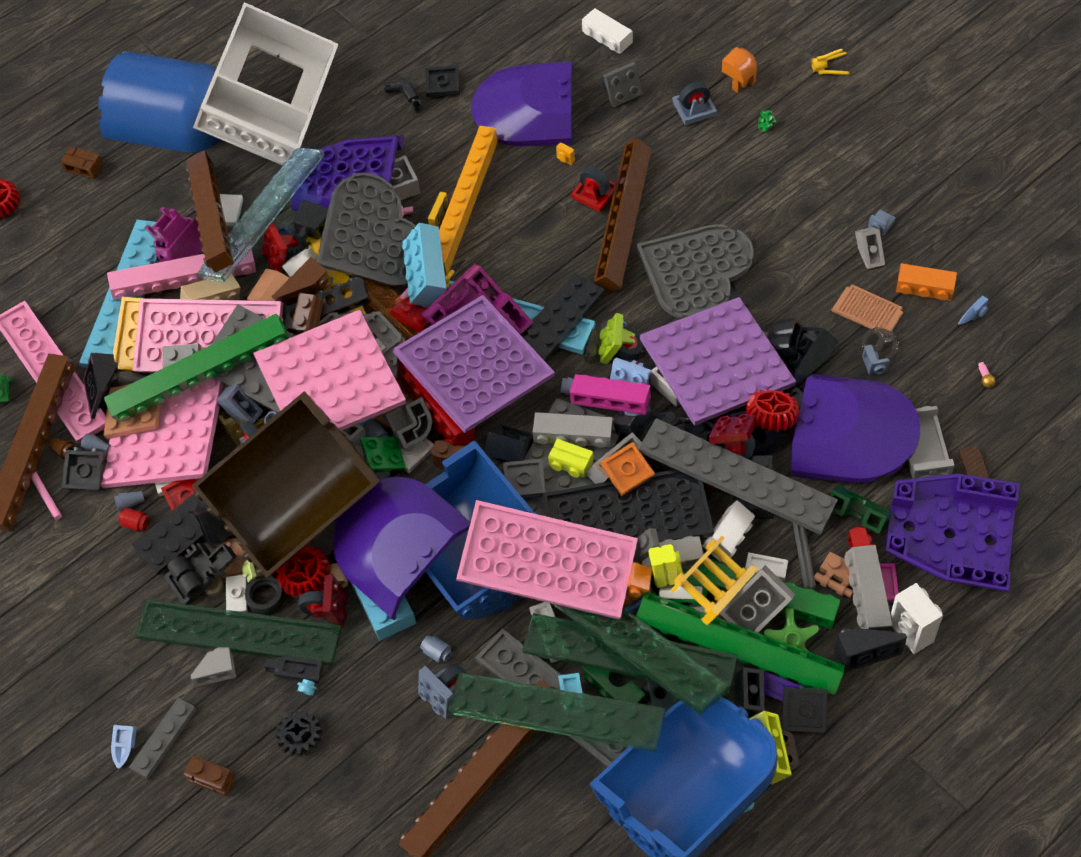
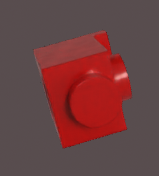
M858 526L849 530L847 540L850 549L852 547L875 545L872 544L871 535L867 534L865 527Z

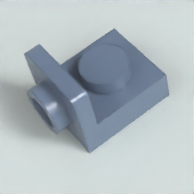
M879 210L875 216L871 215L868 228H877L880 230V234L884 236L895 222L896 217Z
M872 345L864 346L862 358L868 374H882L886 372L890 362L889 359L879 360V355L877 351H874Z

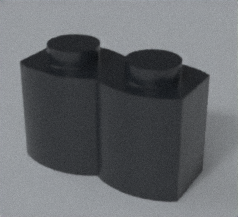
M797 318L775 322L769 342L779 357L793 356L797 353L799 339L802 335V324Z

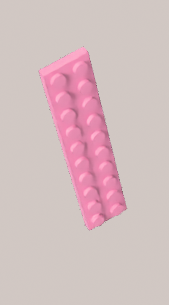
M25 301L0 314V331L37 383L48 353L63 354ZM74 372L57 414L79 445L85 434L95 435L105 429L106 415L100 408L95 419H91L84 384Z

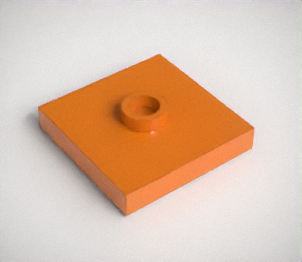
M633 442L600 462L601 467L621 496L655 476L654 471Z

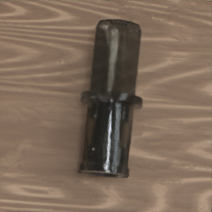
M596 328L592 329L589 341L586 342L587 350L584 360L587 363H592V358L593 363L597 360L601 331Z

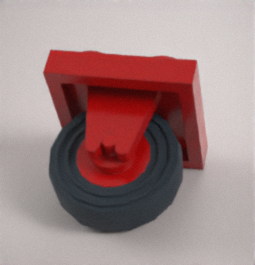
M587 167L581 172L580 183L571 193V198L601 213L613 198L616 183L608 180L607 176L597 168Z

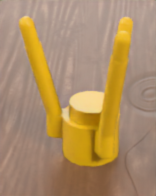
M839 49L811 59L813 72H818L819 75H849L848 71L825 70L827 68V61L844 56L847 52H842L843 49Z

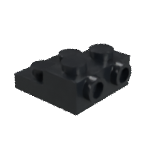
M73 447V450H66L62 488L101 491V482L108 454L104 453L103 449L92 448L91 451H85L84 448Z

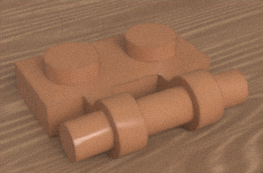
M829 552L820 567V571L825 573V575L817 572L814 578L820 582L821 586L837 591L836 593L840 596L845 595L851 598L853 590L848 588L850 586V574L848 566L845 564V559ZM832 577L841 581L842 583H837L836 581L832 580Z

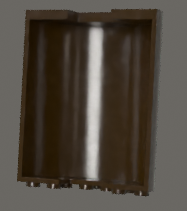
M305 391L192 485L196 490L194 492L195 496L201 502L205 501L208 505L206 507L208 512L219 520L222 518L226 523L224 525L225 529L231 535L234 534L238 538L236 542L245 551L243 555L250 563L253 562L257 566L256 571L262 578H270L382 483L378 475L368 466L367 461L347 437L330 421L331 419L315 404V401Z

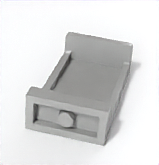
M924 406L917 408L921 431L920 440L911 459H907L912 479L951 475L954 469L953 459L948 457L937 417L938 407Z

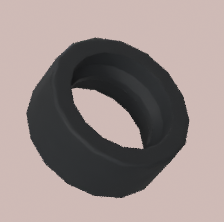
M258 576L246 586L245 600L252 612L257 615L267 616L274 614L282 607L285 594L276 578L273 576L270 578ZM267 586L275 588L276 597L273 601L263 605L255 603L253 596L257 590Z

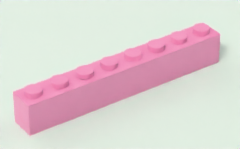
M251 245L231 248L234 264L214 273L211 267L208 268L203 260L205 258L204 254L108 272L113 300H121L122 297L141 296L168 289H177L184 285L231 273L233 277L254 273L256 268Z

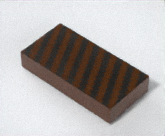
M978 446L958 450L965 475L989 479Z

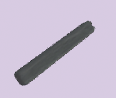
M793 523L804 589L810 588L814 590L816 584L806 530L804 527Z

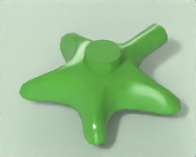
M786 608L785 627L781 630L766 629L764 631V634L768 637L808 651L805 647V641L816 634L819 627L817 625L807 628L797 627L794 621V609Z

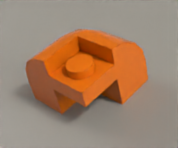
M734 48L722 60V72L733 78V91L738 93L748 83L754 85L756 82L757 63L755 57L744 48Z

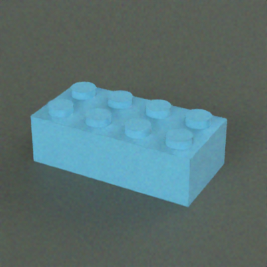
M418 223L402 243L405 255L406 280L408 281L407 293L410 298V304L429 307L446 290L438 226Z
M350 582L379 641L416 624L413 611L405 597L396 612L397 618L393 620Z

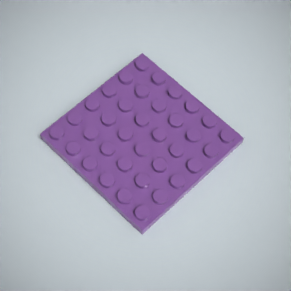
M484 295L393 349V353L464 433L552 378L555 373Z
M740 297L640 335L641 342L694 426L747 405L750 396H753L754 392L759 393L760 390L766 391L767 389L771 391L776 389V391L780 392L796 384V380Z

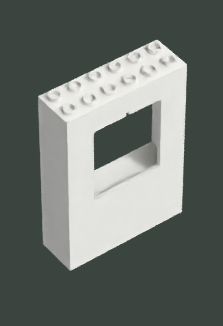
M244 2L193 128L291 169L294 158L301 147L338 44ZM251 47L275 57L279 55V59L303 69L291 104L237 81Z

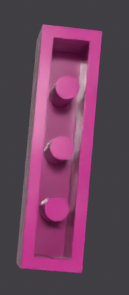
M575 374L570 389L571 404L646 415L651 399L650 385Z

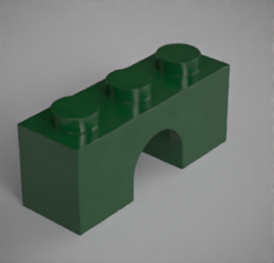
M839 485L832 489L830 493L831 497L838 499L833 512L841 516H854L862 521V526L878 534L885 529L893 512Z
M602 652L583 668L585 682L590 687L594 686L603 700H609L619 715L623 714L628 719L646 703V694L631 680L622 687H616L610 683V680L617 674L616 665Z

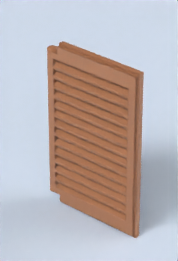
M851 285L845 288L831 311L889 337L903 314V311H901L903 307L855 285Z

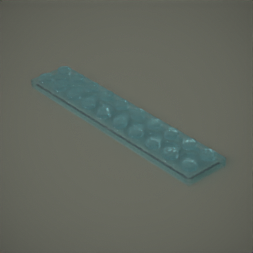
M297 148L293 151L290 158L283 164L278 173L273 176L270 183L264 187L262 193L253 201L250 208L244 212L242 218L233 226L228 234L234 264L214 273L211 267L208 268L204 263L197 273L200 278L225 282L324 157L325 154L322 150Z

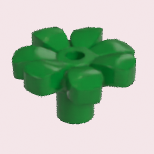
M770 110L760 113L758 129L768 132L772 126L776 125L777 121L771 115Z

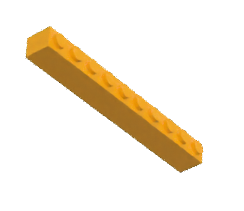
M479 126L441 224L439 235L445 276L449 273L498 143L496 128Z

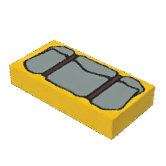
M444 192L439 193L428 217L429 225L438 226L448 206L447 194Z

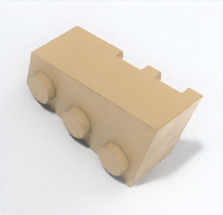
M228 273L181 286L180 299L239 300L241 287L233 275Z

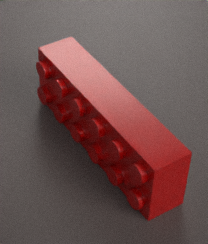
M400 361L397 381L400 380L403 383L405 392L411 394L413 400L423 398L431 414L432 423L437 434L442 435L445 439L444 441L451 443L453 446H467L475 440V427L464 433Z

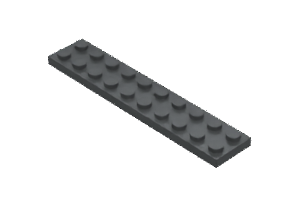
M657 418L639 447V451L643 455L820 535L838 500L715 444H710V442Z
M504 629L475 657L477 663L522 699L528 694L527 691L534 683L537 684L540 679L558 692L561 697L558 676L561 674ZM582 691L586 715L564 718L561 702L547 719L608 767L640 736Z

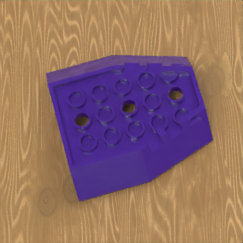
M404 135L354 138L296 156L289 182L292 209L298 211L302 200L329 208L332 194L337 185L343 179L356 173L374 174L391 184L396 151L402 150Z
M964 474L896 481L891 504V511L893 512L889 518L886 538V552L945 581L1009 592L1011 576L1009 565L1014 515L1020 484ZM911 525L914 530L906 531L903 526ZM952 532L955 537L947 538L944 533ZM993 539L996 544L988 545L985 540Z

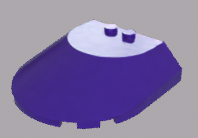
M573 62L516 65L492 74L481 83L473 96L471 111L474 123L478 126L496 128L497 139L501 144L542 146L558 145L561 142L565 145H571Z
M818 374L810 375L806 379L792 443V476L860 483L875 481L879 476L895 473L902 468V464L908 458L911 459L919 444L921 431L916 409L904 394L884 383Z
M405 477L381 479L382 483L337 520L333 540L335 558L343 574L393 620L397 618L396 612L411 587L454 539L469 530L471 523L427 485Z

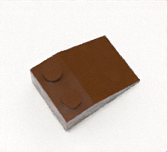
M310 257L271 297L274 301H281L283 305H291L296 303L299 293L314 294L318 291H327L332 287L333 282L328 272Z

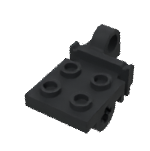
M201 543L197 545L192 544L191 546L194 550L188 548L186 550L188 552L187 555L175 557L169 562V572L164 577L184 606L188 607L216 580L213 575L222 578L226 574L225 568L236 558L233 550L226 544L222 543L212 554L206 545Z

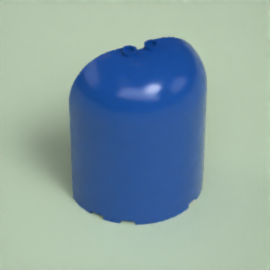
M123 51L121 55L117 54L110 62L101 85L104 86L103 96L99 97L98 109L101 110L102 119L99 120L102 137L181 152H199L213 147L221 139L195 129L193 126L217 67L210 64Z
M709 694L695 695L673 705L590 783V786L599 801L604 803L610 811L609 814L619 826L623 824L629 837L648 856L699 857L769 787L777 768V749L772 735L764 727L763 723L757 718L748 719L749 715L743 707H737L720 696Z

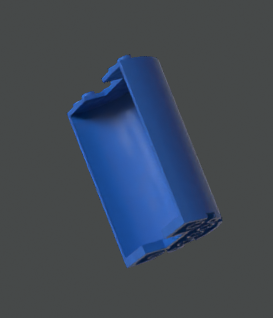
M475 440L442 462L444 472L425 484L470 522L476 500L535 514ZM468 531L454 539L425 572L461 618L474 620L487 617L500 610L505 611L516 600L523 599L524 597L456 581Z

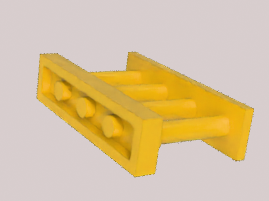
M723 536L717 541L712 539L705 547L708 551L685 575L681 572L673 580L675 586L670 590L674 593L681 586L702 605L707 614L701 620L706 625L724 609L758 571L753 564L747 570L744 567L741 568L718 547L725 539ZM713 552L736 574L737 580H731L708 556ZM701 563L726 585L727 591H721L697 567ZM692 574L715 596L716 604L713 601L707 600L686 579Z

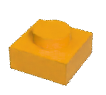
M560 142L556 146L557 158L562 162L572 165L575 162L574 149Z

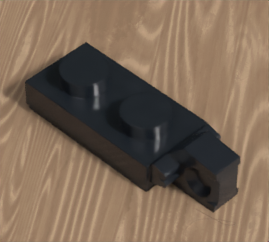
M282 655L277 660L266 659L264 667L266 671L273 672V675L279 678L298 681L305 679L319 684L324 664L321 661Z

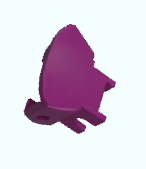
M161 207L160 211L163 215L152 228L149 225L144 227L155 239L153 243L156 246L154 249L160 261H169L197 255L201 251V247H203L199 239L201 234L197 228L199 226L197 220L181 216L175 209L170 208L168 211L165 207ZM159 242L166 243V248H164Z

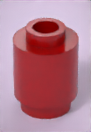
M130 508L122 510L118 517L120 526L138 532L145 531L150 520L149 516H146L145 513Z

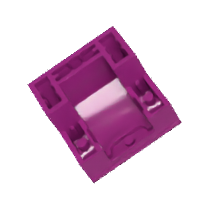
M476 264L470 267L421 313L432 326L484 295L519 334L523 333L533 323L513 298L504 293L483 268Z

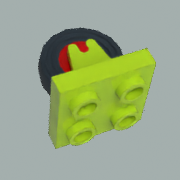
M616 313L612 319H609L605 329H602L600 332V339L602 340L599 348V355H601L600 363L608 364L615 354L624 359H634L643 350L644 345L640 340V333L633 328L623 327L622 314Z

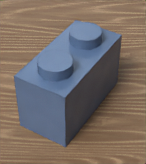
M239 385L226 387L216 400L239 425L246 421H251L254 424L263 412L249 396L244 394V390Z

